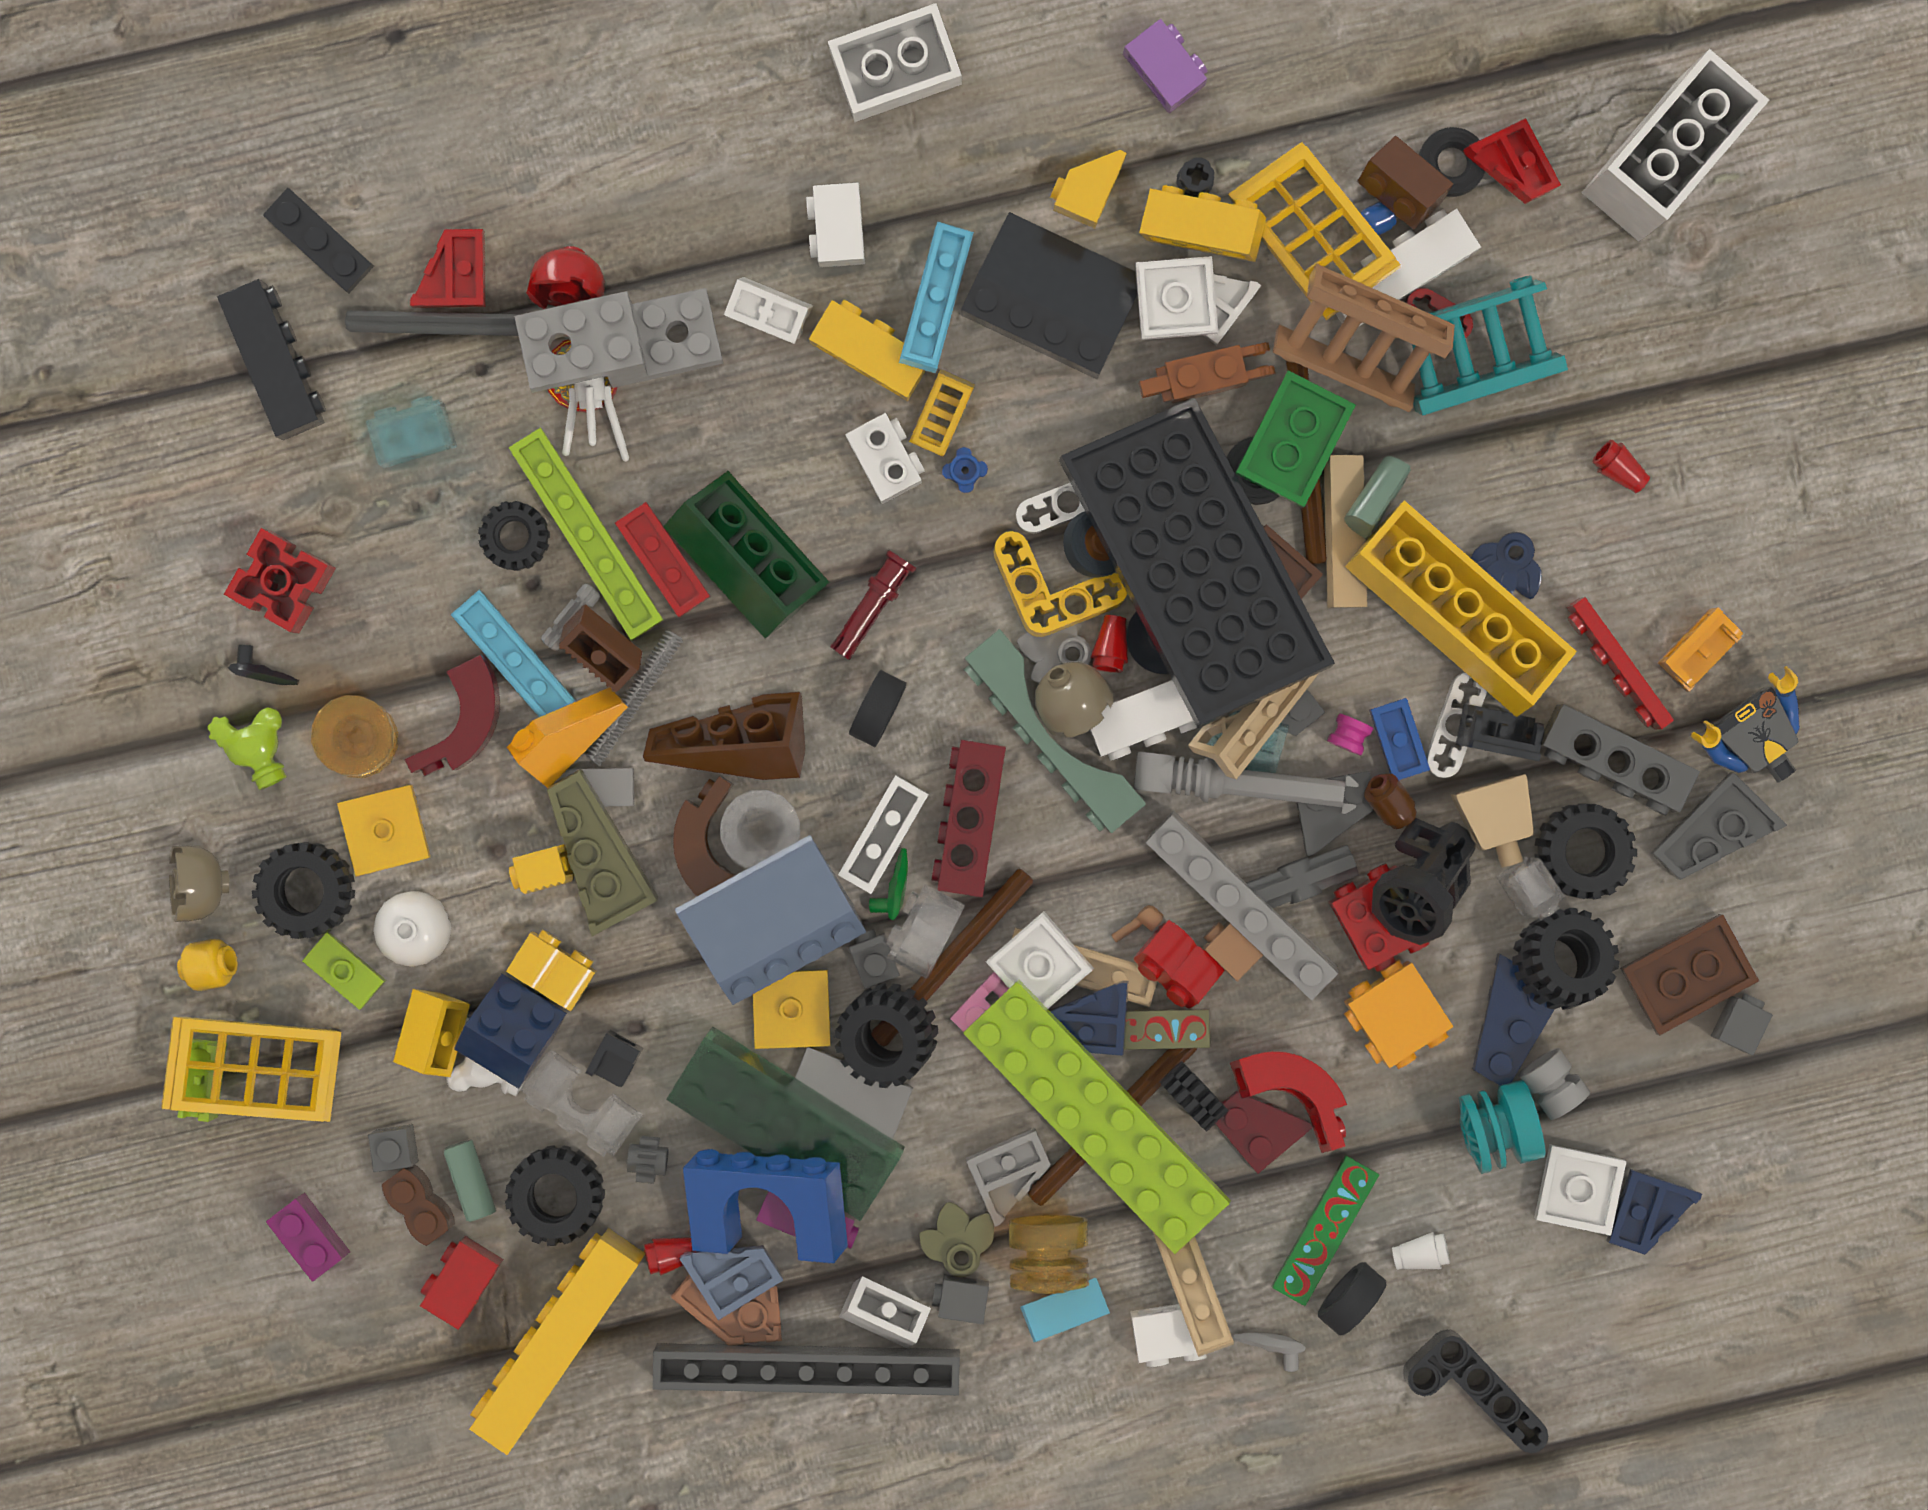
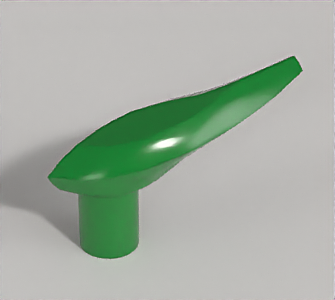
M901 848L893 877L889 882L888 898H870V913H888V917L894 920L900 912L907 885V849Z

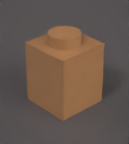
M1228 921L1224 925L1217 922L1203 937L1207 943L1202 948L1237 982L1263 956Z

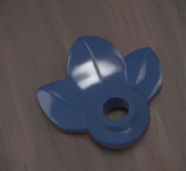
M1510 532L1502 536L1498 542L1484 543L1476 548L1470 557L1511 594L1516 589L1524 597L1533 599L1540 588L1542 571L1533 559L1535 553L1534 544L1522 532ZM1515 545L1523 549L1522 554L1516 558L1508 554L1509 549Z

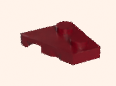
M1235 1091L1222 1102L1229 1111L1215 1123L1257 1174L1313 1128L1309 1121L1256 1100L1251 1096L1242 1099L1239 1091Z

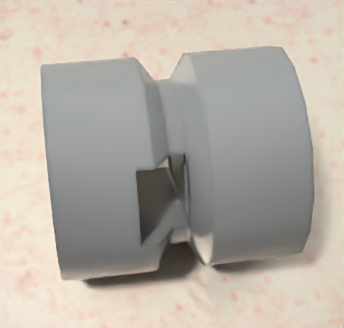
M1555 1048L1538 1057L1519 1074L1521 1080L1527 1084L1530 1092L1540 1095L1538 1104L1550 1120L1557 1119L1570 1112L1590 1095V1090L1578 1074H1570L1569 1071L1572 1065L1560 1048Z

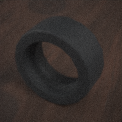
M880 670L855 716L849 730V735L876 747L900 702L907 683Z
M1366 1262L1357 1264L1344 1275L1328 1294L1318 1311V1318L1338 1335L1347 1334L1364 1319L1378 1302L1387 1286L1386 1280Z

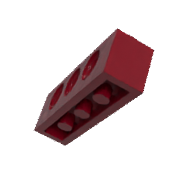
M961 740L960 747L952 746L949 769L956 770L954 785L946 784L943 806L950 807L948 822L940 821L937 844L944 845L942 860H934L931 881L939 882L938 891L983 898L1006 751L1005 746ZM970 769H978L985 776V784L978 791H970L963 785V775ZM963 807H973L977 810L979 821L975 827L966 829L958 824L957 813ZM965 844L972 849L973 859L968 865L959 866L952 861L951 851L955 846Z

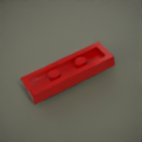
M647 502L615 522L679 618L711 597Z

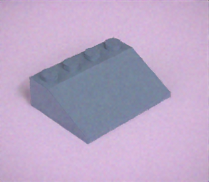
M811 835L675 908L686 931L732 1005L866 933L852 901Z

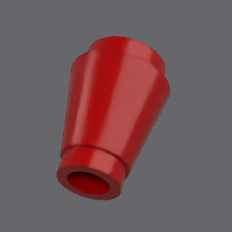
M1610 440L1600 448L1593 458L1592 462L1598 467V473L1633 491L1635 494L1640 492L1650 480V476L1623 443L1618 444L1614 440Z
M1117 615L1104 616L1090 657L1094 660L1093 667L1096 670L1110 673L1123 672L1124 664L1128 663L1126 618Z
M689 1237L652 1239V1243L644 1244L649 1273L659 1272L660 1276L684 1266L680 1261V1255L686 1252H697L692 1250V1241Z

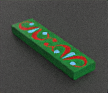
M1347 1155L1344 1156L1272 1283L1271 1287L1306 1306L1378 1179L1379 1173Z

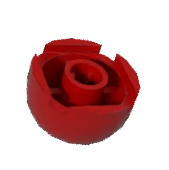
M566 246L549 251L536 261L529 278L526 293L533 303L542 309H547L548 304L557 307L604 296L605 279L600 266L589 255L585 254L582 249Z

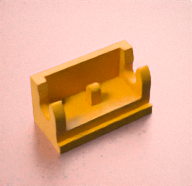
M1719 607L1711 608L1669 650L1658 664L1687 692H1690L1694 685L1742 638L1743 632Z

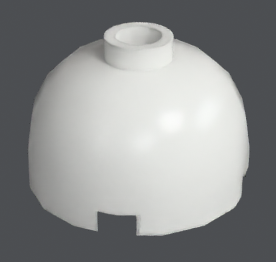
M409 891L396 894L384 902L376 914L373 928L376 945L385 957L396 964L409 967L427 964L440 956L449 943L451 923L448 919V914L444 910L445 908L442 903L428 893Z

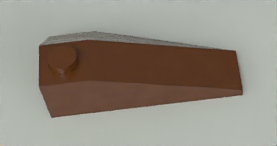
M801 693L763 694L751 698L753 704L731 710L730 705L717 708L719 714L700 720L691 716L649 729L643 753L644 761L759 780L800 778L806 751Z

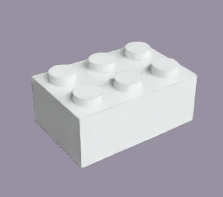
M936 3L828 41L829 51L854 122L962 85V75Z

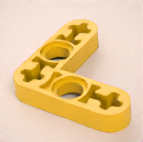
M1014 531L1005 532L999 536L995 543L993 551L995 561L1022 624L1032 636L1045 637L1114 610L1123 603L1127 596V591L1116 573L1105 577L1092 578L1050 595L1028 541L1023 535ZM1008 541H1010L1012 546L1019 545L1020 547L1016 554L1019 565H1022L1025 561L1028 563L1026 566H1020L1012 573L1008 570L1012 569L1015 564L1010 554L1003 555L1002 553ZM1020 575H1030L1036 581V589L1029 594L1021 593L1015 586V580ZM1105 583H1108L1110 587H1118L1119 591L1115 595V600H1111L1109 595H1105L1096 600L1095 603L1098 607H1093L1092 596L1101 593ZM1086 589H1092V596ZM1072 595L1081 597L1085 601V611L1078 615L1068 612L1065 608L1066 598ZM1057 602L1058 613L1064 621L1059 622L1057 614L1048 618L1046 627L1043 628L1040 623L1033 624L1031 622L1035 616V610H1039L1042 615L1053 612L1055 608L1052 603Z

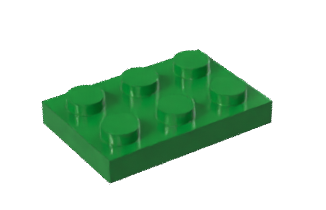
M1288 370L1235 474L1304 508L1356 404Z

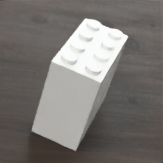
M1709 49L1678 78L1581 193L1637 241H1640L1670 218L1768 103L1769 99Z

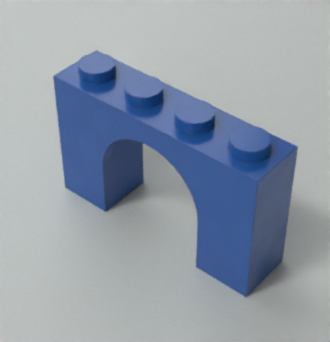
M706 1149L697 1152L683 1167L693 1251L728 1254L742 1238L738 1196L739 1190L745 1188L767 1190L779 1197L788 1207L795 1225L798 1260L835 1263L848 1247L839 1162H826L823 1158L818 1157L806 1160L789 1159L786 1155L762 1157L754 1156L750 1152L724 1154L714 1149Z

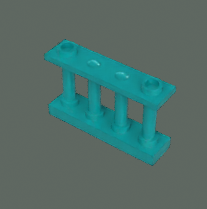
M1531 275L1510 281V288L1430 312V314L1455 325L1452 349L1460 376L1456 377L1457 383L1443 387L1442 383H1438L1429 353L1419 368L1423 387L1420 389L1421 394L1414 396L1413 405L1415 412L1423 416L1567 371L1565 355L1557 352L1552 353L1551 349L1546 347L1533 298L1534 293L1547 290L1546 283L1537 279L1533 280ZM1518 299L1532 351L1529 354L1530 360L1516 364L1515 360L1510 359L1496 305ZM1479 310L1483 314L1496 363L1492 366L1493 372L1479 375L1478 371H1474L1460 316Z

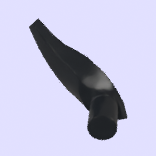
M238 645L237 663L230 664L228 667L235 675L276 685L299 684V680L290 675L271 670L265 665L252 664L253 646Z

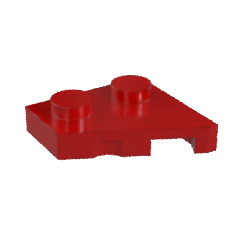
M1526 118L1469 145L1463 150L1469 159L1524 204L1561 186Z

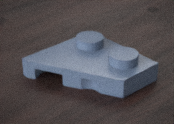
M764 1245L732 1248L728 1254L697 1251L686 1252L680 1255V1261L718 1320L783 1281V1275Z

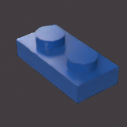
M1407 698L1370 709L1369 712L1389 773L1394 774L1401 780L1429 771L1430 767Z

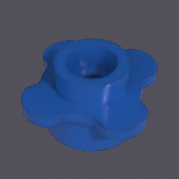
M966 447L958 449L953 461L945 464L942 469L943 476L956 482L959 490L963 493L971 492L978 478L984 477L988 471L987 464L983 461H978L972 456L971 450ZM963 467L969 469L967 474L962 473L961 469Z

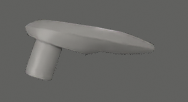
M1272 1333L1234 1334L1233 1340L1244 1344L1261 1347L1268 1352L1283 1353L1284 1370L1288 1372L1299 1370L1298 1353L1304 1352L1306 1347L1298 1341Z

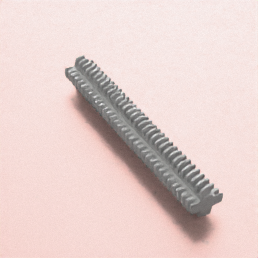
M665 630L667 635L663 634L662 637L664 639H659L662 643L657 642L659 647L655 646L656 651L652 650L654 655L649 654L651 658H647L649 663L644 662L646 666H642L644 671L639 670L641 675L636 674L638 679L634 678L636 683L631 682L633 687L628 686L630 691L626 690L628 695L623 694L625 699H621L628 708L596 740L597 742L593 743L594 746H590L592 750L587 749L589 754H584L599 766L603 765L604 758L608 757L607 754L613 749L612 746L616 745L615 742H618L617 738H620V734L624 733L622 730H626V727L629 725L627 722H631V719L634 717L633 715L639 710L638 707L644 702L643 699L647 698L646 695L652 690L651 687L657 682L656 679L660 678L659 675H662L661 671L665 670L664 667L668 666L666 663H670L669 659L673 658L671 655H675L674 651H677V647H680L679 643H683L682 638L671 630Z

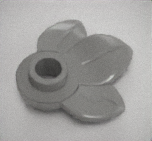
M1054 609L1053 612L1044 615V627H1046L1047 619L1057 614L1059 622L1064 621L1059 615L1058 610ZM1076 625L1045 637H1035L1026 633L1017 639V644L1024 656L1036 663L1031 673V680L1038 683L1055 666L1067 662H1082L1089 665L1091 661V647L1084 638L1078 636ZM1069 648L1077 649L1080 654L1079 659L1076 661L1068 660L1065 655L1066 650Z

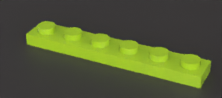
M541 427L510 446L511 453L629 638L634 640L664 621Z

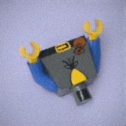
M1788 666L1784 667L1785 676L1781 680L1773 672L1768 675L1769 681L1776 688L1775 691L1772 687L1760 689L1713 724L1705 720L1703 724L1706 725V732L1703 736L1696 732L1691 734L1692 739L1703 746L1715 764L1737 773L1745 771L1747 773H1757L1766 767L1777 783L1788 778L1796 771L1784 754L1799 742L1796 734L1800 729L1798 700L1795 691L1798 677Z

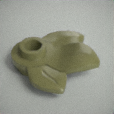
M947 1202L938 1215L937 1230L929 1229L919 1233L920 1244L924 1253L932 1260L943 1262L944 1267L950 1274L956 1277H967L973 1274L979 1267L980 1254L991 1246L994 1238V1224L989 1213L981 1214L970 1220L961 1207L952 1202ZM958 1251H965L969 1255V1259L966 1263L959 1264L955 1261L954 1255Z

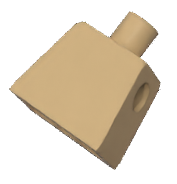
M1517 774L1451 794L1452 800L1478 850L1483 851L1495 847L1501 868L1523 862L1517 840L1534 835L1526 774Z

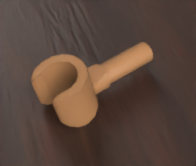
M1147 905L1139 912L1136 918L1111 934L1115 942H1118L1138 929L1142 924L1152 932L1163 920L1164 915L1154 906Z

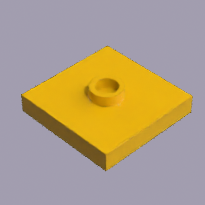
M413 785L337 803L356 877L431 858Z
M828 970L795 971L753 994L755 1049L831 1046Z

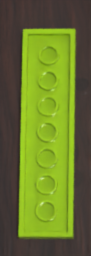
M1020 979L963 1032L1174 1254L1230 1204L1231 1200L1084 1048Z

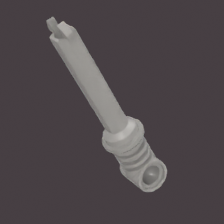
M1137 752L1133 788L1135 790L1170 794L1172 789H1176V794L1178 795L1181 794V790H1185V795L1190 796L1191 791H1194L1195 796L1200 797L1206 803H1208L1209 798L1217 799L1222 794L1334 806L1342 807V814H1346L1355 809L1356 805L1343 803L1345 786L1358 787L1359 784L1351 776H1346L1345 781L1250 770H1244L1236 780L1227 777L1215 760L1208 757L1199 759L1198 763H1194V758H1189V762H1185V757H1180L1179 761H1175V756Z

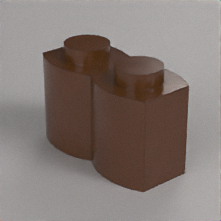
M415 1164L412 1167L403 1168L382 1184L383 1194L387 1202L393 1209L404 1215L410 1234L419 1243L427 1246L455 1225L454 1215L450 1207L441 1197L433 1194L429 1178Z

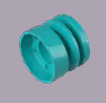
M1520 1080L1498 1086V1104L1493 1105L1490 1097L1484 1090L1478 1091L1477 1094L1479 1109H1477L1470 1094L1459 1097L1460 1126L1463 1139L1469 1154L1474 1159L1481 1174L1491 1172L1492 1170L1490 1154H1492L1499 1169L1506 1168L1507 1149L1512 1150L1520 1164L1545 1158V1142L1539 1116L1525 1081Z

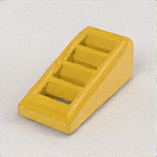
M940 369L909 442L944 457L975 384ZM942 384L962 392L961 399L941 391ZM939 399L957 407L955 413L934 405L935 400ZM932 413L950 421L949 427L927 419L929 414ZM923 427L944 435L942 442L922 434Z

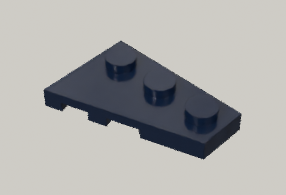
M1497 953L1492 986L1489 989L1488 1005L1484 1023L1481 1026L1472 1069L1500 1086L1513 1081L1554 1009L1547 1008V1002L1540 1005L1534 1002L1535 995L1533 993L1526 995L1522 990L1525 983L1522 979L1517 981L1514 974L1519 971L1518 966L1513 965L1512 960Z

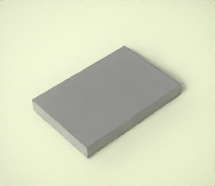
M807 1047L780 1117L885 1159L913 1087L904 1083L895 1087L892 1082L888 1088H879V1082L877 1081L872 1086L864 1084L865 1078L861 1075L857 1079L850 1075L854 1070L849 1065L844 1068L840 1062L841 1058L813 1047Z

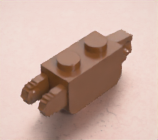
M1264 342L1240 348L1239 344L1165 362L1164 366L1155 369L1157 377L1139 381L1141 397L1146 398L1162 394L1163 402L1171 401L1173 404L1192 398L1196 399L1246 386L1249 381L1276 374L1274 365H1263L1246 371L1243 360L1246 357L1264 355L1270 351L1269 343Z

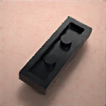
M287 188L263 214L269 222L348 294L374 267L371 262L290 188Z

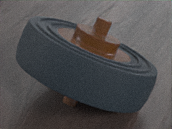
M1086 512L1078 514L1070 521L1064 533L1063 546L1067 560L1077 572L1088 577L1099 578L1114 574L1116 570Z

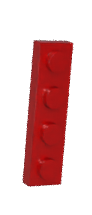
M1578 598L1566 608L1571 615L1567 618L1571 626L1579 635L1585 633L1593 644L1590 647L1591 653L1602 666L1607 664L1615 674V677L1612 678L1614 685L1624 697L1630 695L1638 706L1634 709V712L1643 725L1647 728L1652 726L1654 730L1663 729L1672 723L1674 719L1587 598Z

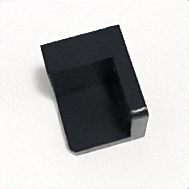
M610 1030L606 1033L585 1073L591 1077L596 1074L612 1084L622 1087L640 1056L643 1047Z

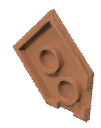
M690 1275L683 1280L671 1295L672 1299L728 1346L752 1342L782 1341L778 1287L776 1285L720 1320L716 1318Z

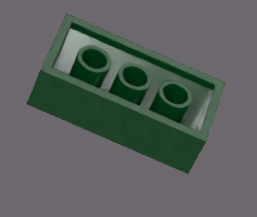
M729 471L685 501L663 526L765 639L791 619L830 583Z

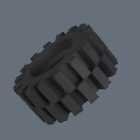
M505 501L501 505L493 506L489 509L490 513L487 516L484 515L481 520L483 521L482 527H479L478 534H480L479 545L483 548V554L486 558L501 568L521 571L524 568L529 569L534 566L535 562H540L543 558V553L545 550H548L549 544L547 543L548 538H550V531L547 529L548 524L541 516V513L528 504L519 501ZM512 521L523 523L529 533L526 545L516 551L506 549L500 540L502 528Z
M1182 1061L1159 1081L1206 1132L1229 1111Z

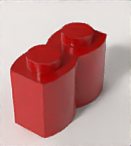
M1170 920L1158 927L1133 958L1138 964L1139 972L1146 979L1161 983L1167 991V997L1174 1004L1180 1007L1185 1006L1188 1009L1194 1007L1203 999L1225 971L1207 951L1197 946L1194 940L1182 928Z

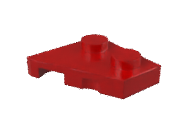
M444 229L438 241L437 250L423 272L425 275L416 293L410 299V306L412 308L486 307L485 231L483 229Z

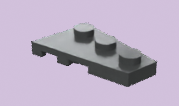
M1730 772L1666 836L1651 854L1676 879L1681 880L1721 860L1722 857L1756 842L1771 832L1782 829L1787 824L1734 772Z

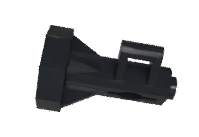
M1415 818L1406 826L1395 842V848L1399 852L1417 860L1414 865L1408 866L1404 864L1382 874L1373 887L1371 912L1392 936L1422 945L1443 936L1452 923L1453 909L1471 884L1469 859L1476 849V843L1471 839L1469 831L1455 822L1436 827ZM1417 837L1428 840L1427 846L1415 841Z

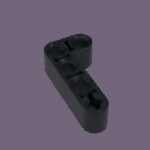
M1448 1329L1439 1331L1404 1365V1379L1411 1390L1417 1395L1431 1396L1453 1378L1521 1450L1535 1453L1542 1450L1547 1444L1548 1430L1542 1421L1455 1331ZM1450 1341L1457 1342L1459 1350L1452 1358L1441 1356V1348L1445 1343ZM1423 1367L1431 1369L1432 1374L1428 1382L1425 1384L1414 1383L1413 1376L1418 1369ZM1474 1369H1483L1485 1377L1482 1383L1475 1386L1469 1385L1467 1383L1469 1373ZM1503 1396L1510 1397L1511 1404L1507 1411L1503 1413L1494 1412L1493 1406L1498 1398ZM1519 1417L1535 1433L1533 1437L1529 1438L1524 1435L1514 1423Z

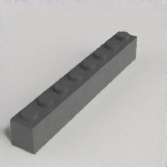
M657 1343L653 1351V1390L959 1396L960 1349L779 1345L728 1346L727 1344Z

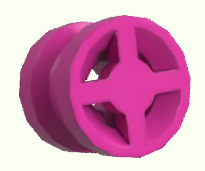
M1339 713L1336 718L1337 728L1335 732L1329 734L1327 742L1362 756L1364 739L1371 735L1373 727Z

